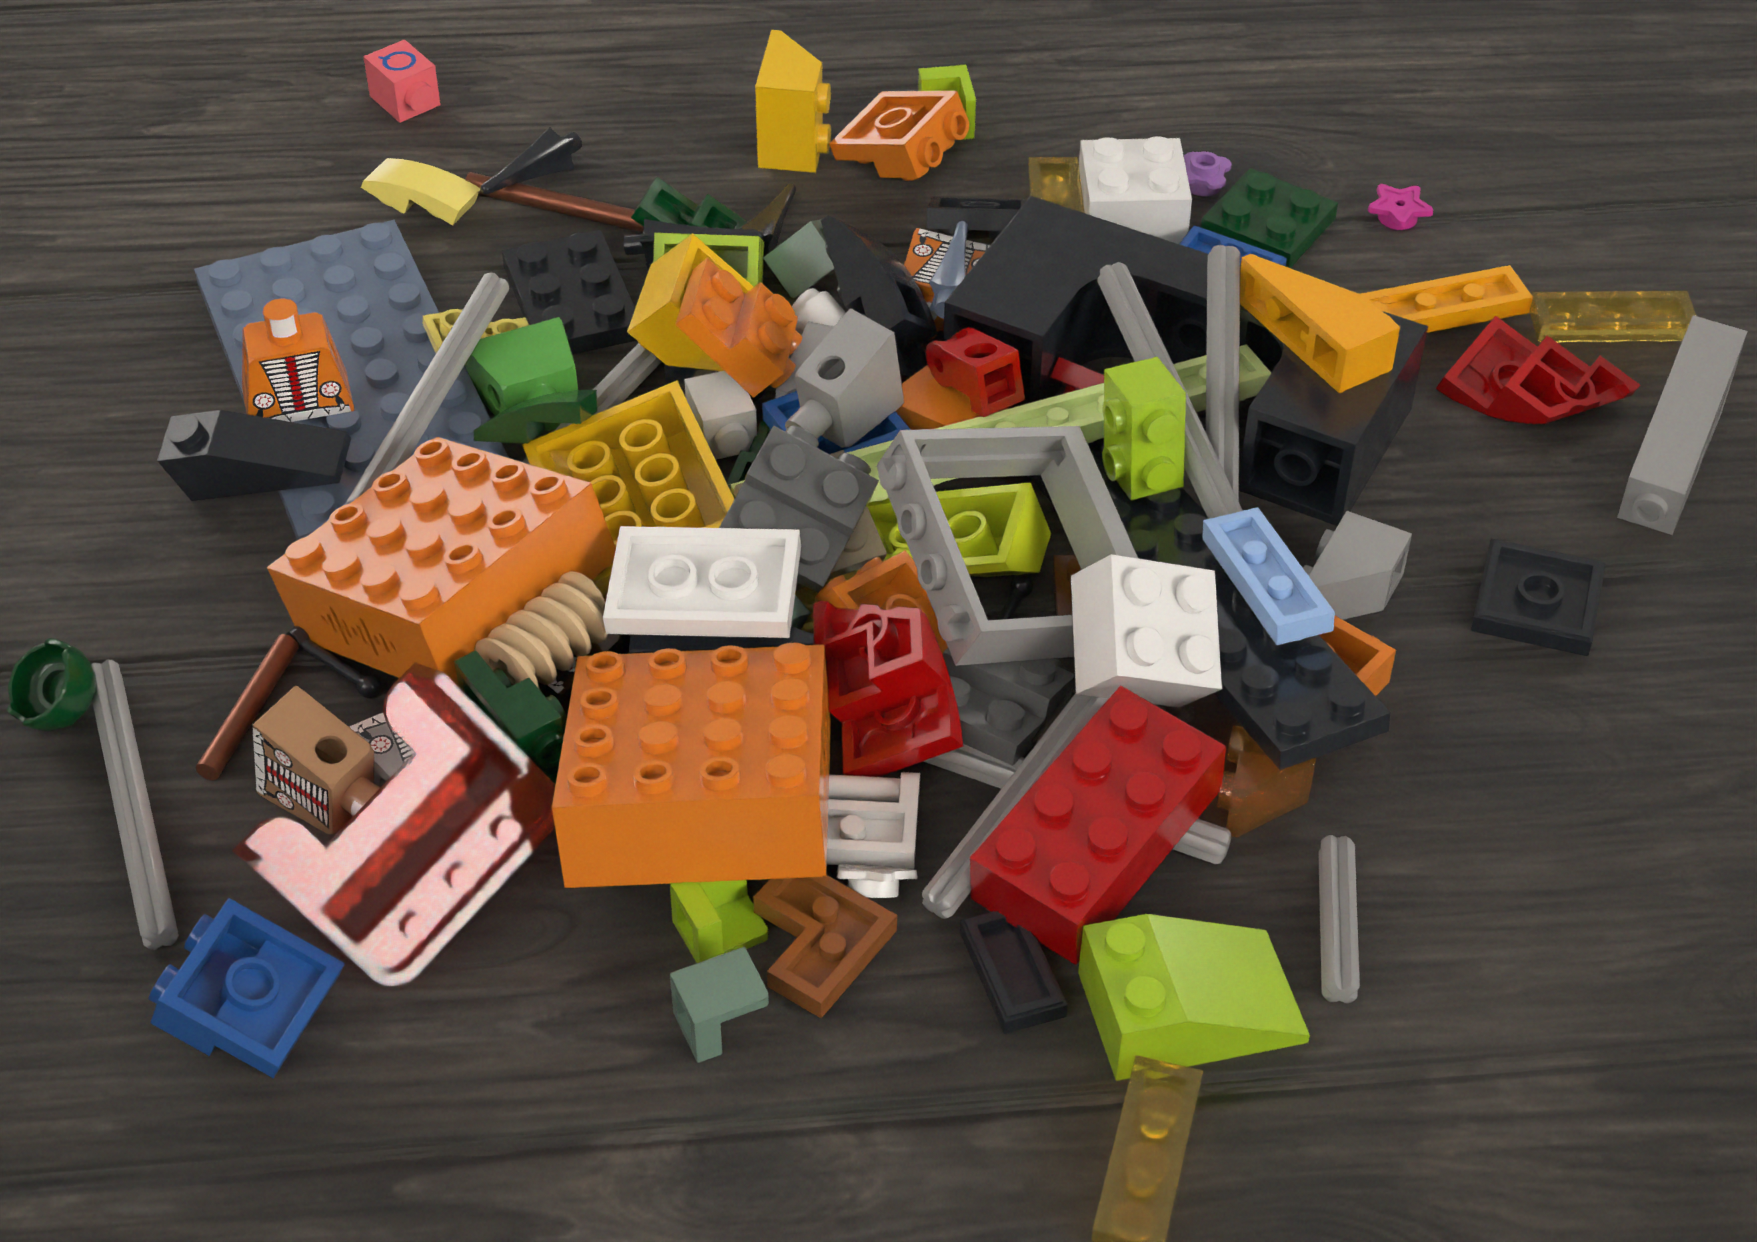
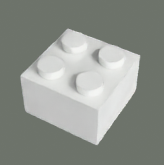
M1107 137L1098 140L1080 141L1077 181L1080 212L1179 244L1189 230L1192 204L1180 138L1115 139Z
M1111 554L1071 575L1076 694L1110 698L1121 685L1152 704L1182 707L1222 690L1215 571Z

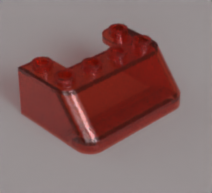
M416 662L392 685L383 703V713L387 725L414 753L324 846L299 822L288 817L277 816L260 822L232 850L237 857L361 970L376 982L387 986L402 985L414 979L555 828L552 803L556 785L443 671Z

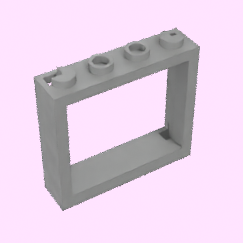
M1080 426L900 430L877 464L880 484L888 494L898 519L899 532L907 542L917 567L919 583L926 590L938 621L939 633L947 643L955 666L1074 657L1073 615L988 620L931 479L1041 475L1081 570L1111 554L1138 558Z

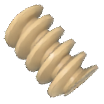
M567 572L560 577L558 583L545 588L541 596L527 602L523 610L509 616L506 624L499 625L491 630L488 638L477 641L474 650L480 654L492 670L500 668L506 674L512 686L530 678L539 689L538 682L543 685H549L556 680V669L561 671L569 670L574 663L573 655L577 657L586 656L590 653L591 642L598 644L607 639L608 634H606L603 622L606 602L600 590L591 579L578 572Z

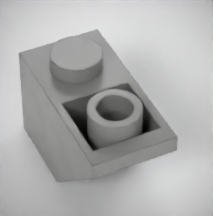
M1346 511L1336 530L1326 529L1322 535L1316 551L1315 561L1317 562L1314 567L1305 565L1303 569L1335 611V616L1344 620L1383 611L1404 574L1412 533Z

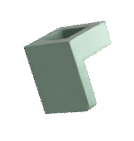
M821 220L810 221L763 257L792 298L799 297L827 275L835 274L833 263L825 249L827 241Z
M745 947L670 973L673 1013L697 1063L722 1054V1022L766 1007L769 1003L768 991Z

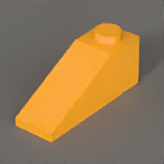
M1253 254L1242 257L1240 266V305L1338 393L1349 390L1393 369L1400 326L1364 295Z

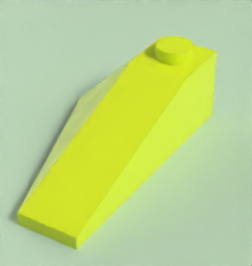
M1031 482L936 492L970 576L992 577L1040 572L1051 532ZM889 497L882 501L869 502L867 507L887 552L884 561L905 550L912 557L906 540L899 532L898 519Z

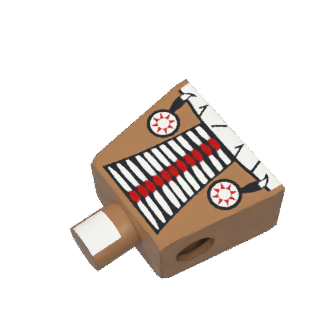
M295 685L253 724L257 794L327 834L338 833L354 816L373 829L379 827L388 818L395 805V797L374 783V750L372 746L304 690Z

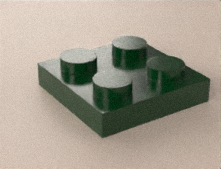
M1250 168L1202 217L1201 228L1287 258L1286 267L1291 268L1336 219L1338 202L1318 195L1312 190L1303 189L1277 179L1269 173L1259 172Z

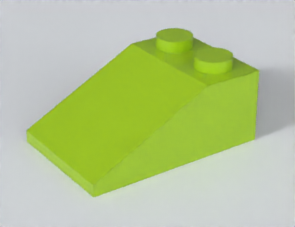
M1143 914L1083 926L1078 974L1116 1081L1309 1042L1310 1034L1266 930L1153 914Z

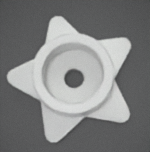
M839 864L837 869V878L848 879L847 887L870 898L899 896V879H918L916 870L894 868L892 866Z

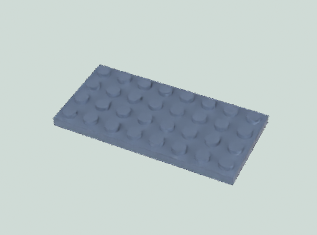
M395 220L371 223L362 228L333 235H321L313 240L284 247H273L260 253L231 260H220L211 265L194 269L199 289L243 402V328L248 323L265 321L263 308L272 300L285 298L294 301L299 315L313 312L323 315L345 366L355 411L294 422L346 431L351 437L340 483L278 491L297 540L310 535L327 522L330 515L336 509L345 505L436 355L423 326V315L439 313ZM465 366L462 368L411 456L414 455L416 448L422 443L440 437L509 458L501 442L474 441L473 430L490 420Z

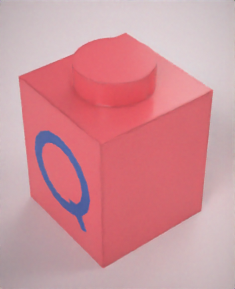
M405 39L363 56L370 97L399 123L440 106L435 65Z

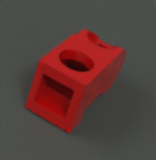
M970 327L955 333L949 340H935L927 345L926 359L935 380L942 387L948 388L951 386L969 396L971 411L978 415L986 417L1025 400L1017 349Z

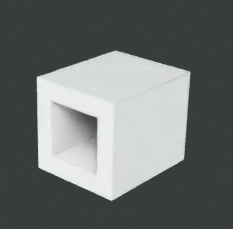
M725 371L684 379L686 400L715 460L739 455L741 450L748 452L754 437L757 436L756 408L749 393Z

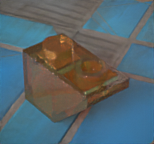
M1233 725L1226 762L1236 763L1237 769L1236 773L1224 771L1217 808L1229 810L1226 828L1231 832L1232 837H1239L1308 803L1316 758L1279 770L1243 727Z

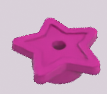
M1380 184L1377 187L1379 199L1372 202L1368 207V212L1378 214V219L1384 226L1396 230L1412 228L1416 225L1418 217L1433 215V207L1419 199V186L1397 189Z

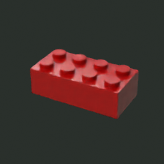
M1120 685L971 855V899L991 912L997 911L1004 915L1007 922L1017 928V925L1022 926L1030 931L1037 938L1038 942L1074 965H1077L1080 962L1083 926L1114 920L1222 790L1226 746Z

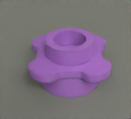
M1189 152L1184 155L1191 194L1212 196L1219 193L1226 185L1224 174L1231 170V161L1225 157H1218L1211 152Z

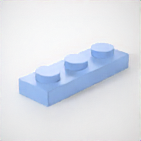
M1258 507L1203 520L1204 542L1276 645L1333 631L1335 611Z

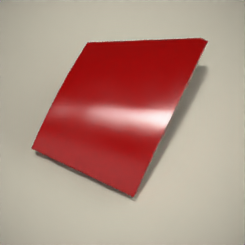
M1495 316L1446 373L1435 389L1450 399L1490 417L1525 424H1546L1632 396L1640 384L1601 355L1591 367L1548 335L1537 347Z
M827 601L813 604L815 645H824L825 659L827 660L829 712L842 722L844 775L880 777L963 747L961 722L952 682L936 636L927 615L921 609L895 607L894 609L883 610L878 605L861 604L858 610L836 608Z

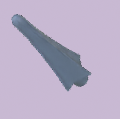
M965 221L957 223L949 248L929 281L934 292V298L929 309L930 311L935 310L936 315L943 319L945 301L966 276L965 252L968 224Z

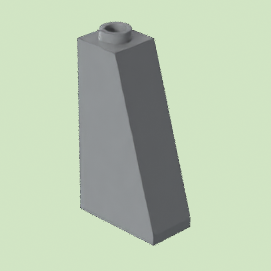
M1692 316L1630 473L1617 518L1673 535L1722 414L1748 331Z

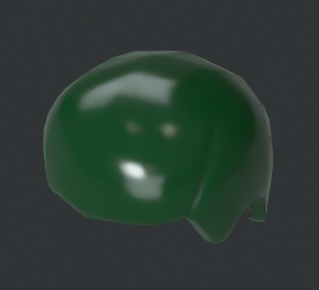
M48 638L44 643L32 647L14 664L8 683L10 705L7 707L8 713L21 721L23 726L50 732L73 725L89 709L96 692V674L90 661L76 647L54 638Z

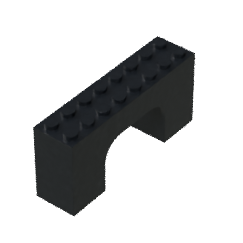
M1030 196L945 301L943 341L949 340L962 329L970 327L1018 350L1025 400L1009 406V409L1054 397L1062 387L1061 383L1050 377L1059 357L1080 366L1089 361L1106 357L1133 359L1098 284V277L1102 267L1121 262L1127 266L1172 363L1176 364L1207 355L1208 254ZM1240 305V346L1247 344L1268 368L1271 375L1257 396L1246 398L1252 401L1248 410L1239 472V491L1338 526L1346 511L1350 512L1412 409L1428 326L1384 312L1400 326L1393 369L1349 390L1338 393Z

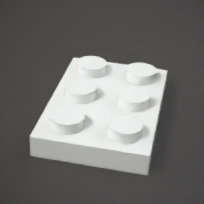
M620 526L603 614L606 634L789 638L801 552L800 530Z

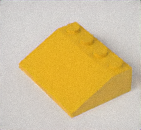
M678 381L592 415L581 424H570L534 439L528 444H522L530 465L592 484L615 547L620 526L719 528L735 500ZM613 563L592 580L602 595L608 593Z

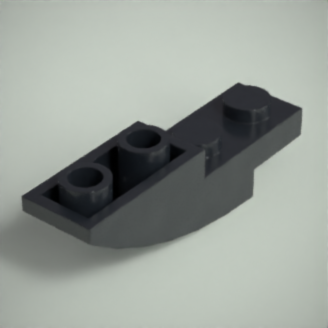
M828 215L821 220V224L827 241L825 249L833 263L839 284L837 287L839 298L846 308L853 309L894 332L901 383H903L928 365L923 343L938 334L928 304L907 268L888 248L867 233Z

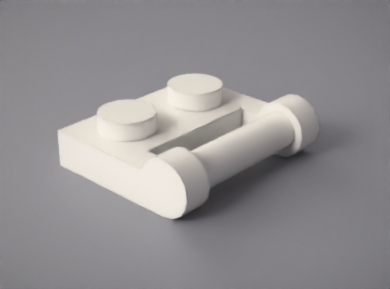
M901 772V778L829 775L827 864L878 865L881 867L892 866L894 868L914 869L920 773Z

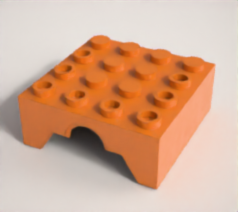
M436 437L419 445L414 455L393 471L379 476L373 482L372 487L353 502L336 509L330 515L329 520L310 535L289 545L285 554L269 565L267 569L294 626L301 627L308 634L311 641L324 649L452 699L460 693L454 664L455 660L475 651L474 648L477 641L488 638L491 630L499 625L506 624L509 616L523 610L526 603L531 599L541 596L545 588L558 583L563 574L573 571L581 573L591 580L595 579L613 563L616 547L590 482Z
M786 643L778 647L742 648L739 646H724L716 650L698 651L661 649L654 653L618 654L605 651L593 654L592 656H578L552 803L564 887L581 888L826 876L831 720L824 645Z

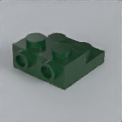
M476 650L455 660L454 664L461 701L480 747L482 759L530 820L552 809L564 739L563 731L567 721L566 713L560 702L553 695L545 697L530 678L512 686L506 674L500 668L492 670Z

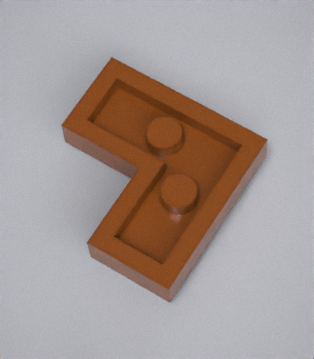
M828 875L823 877L769 879L753 897L755 914L797 937L767 971V987L819 1018H822L897 931V915Z

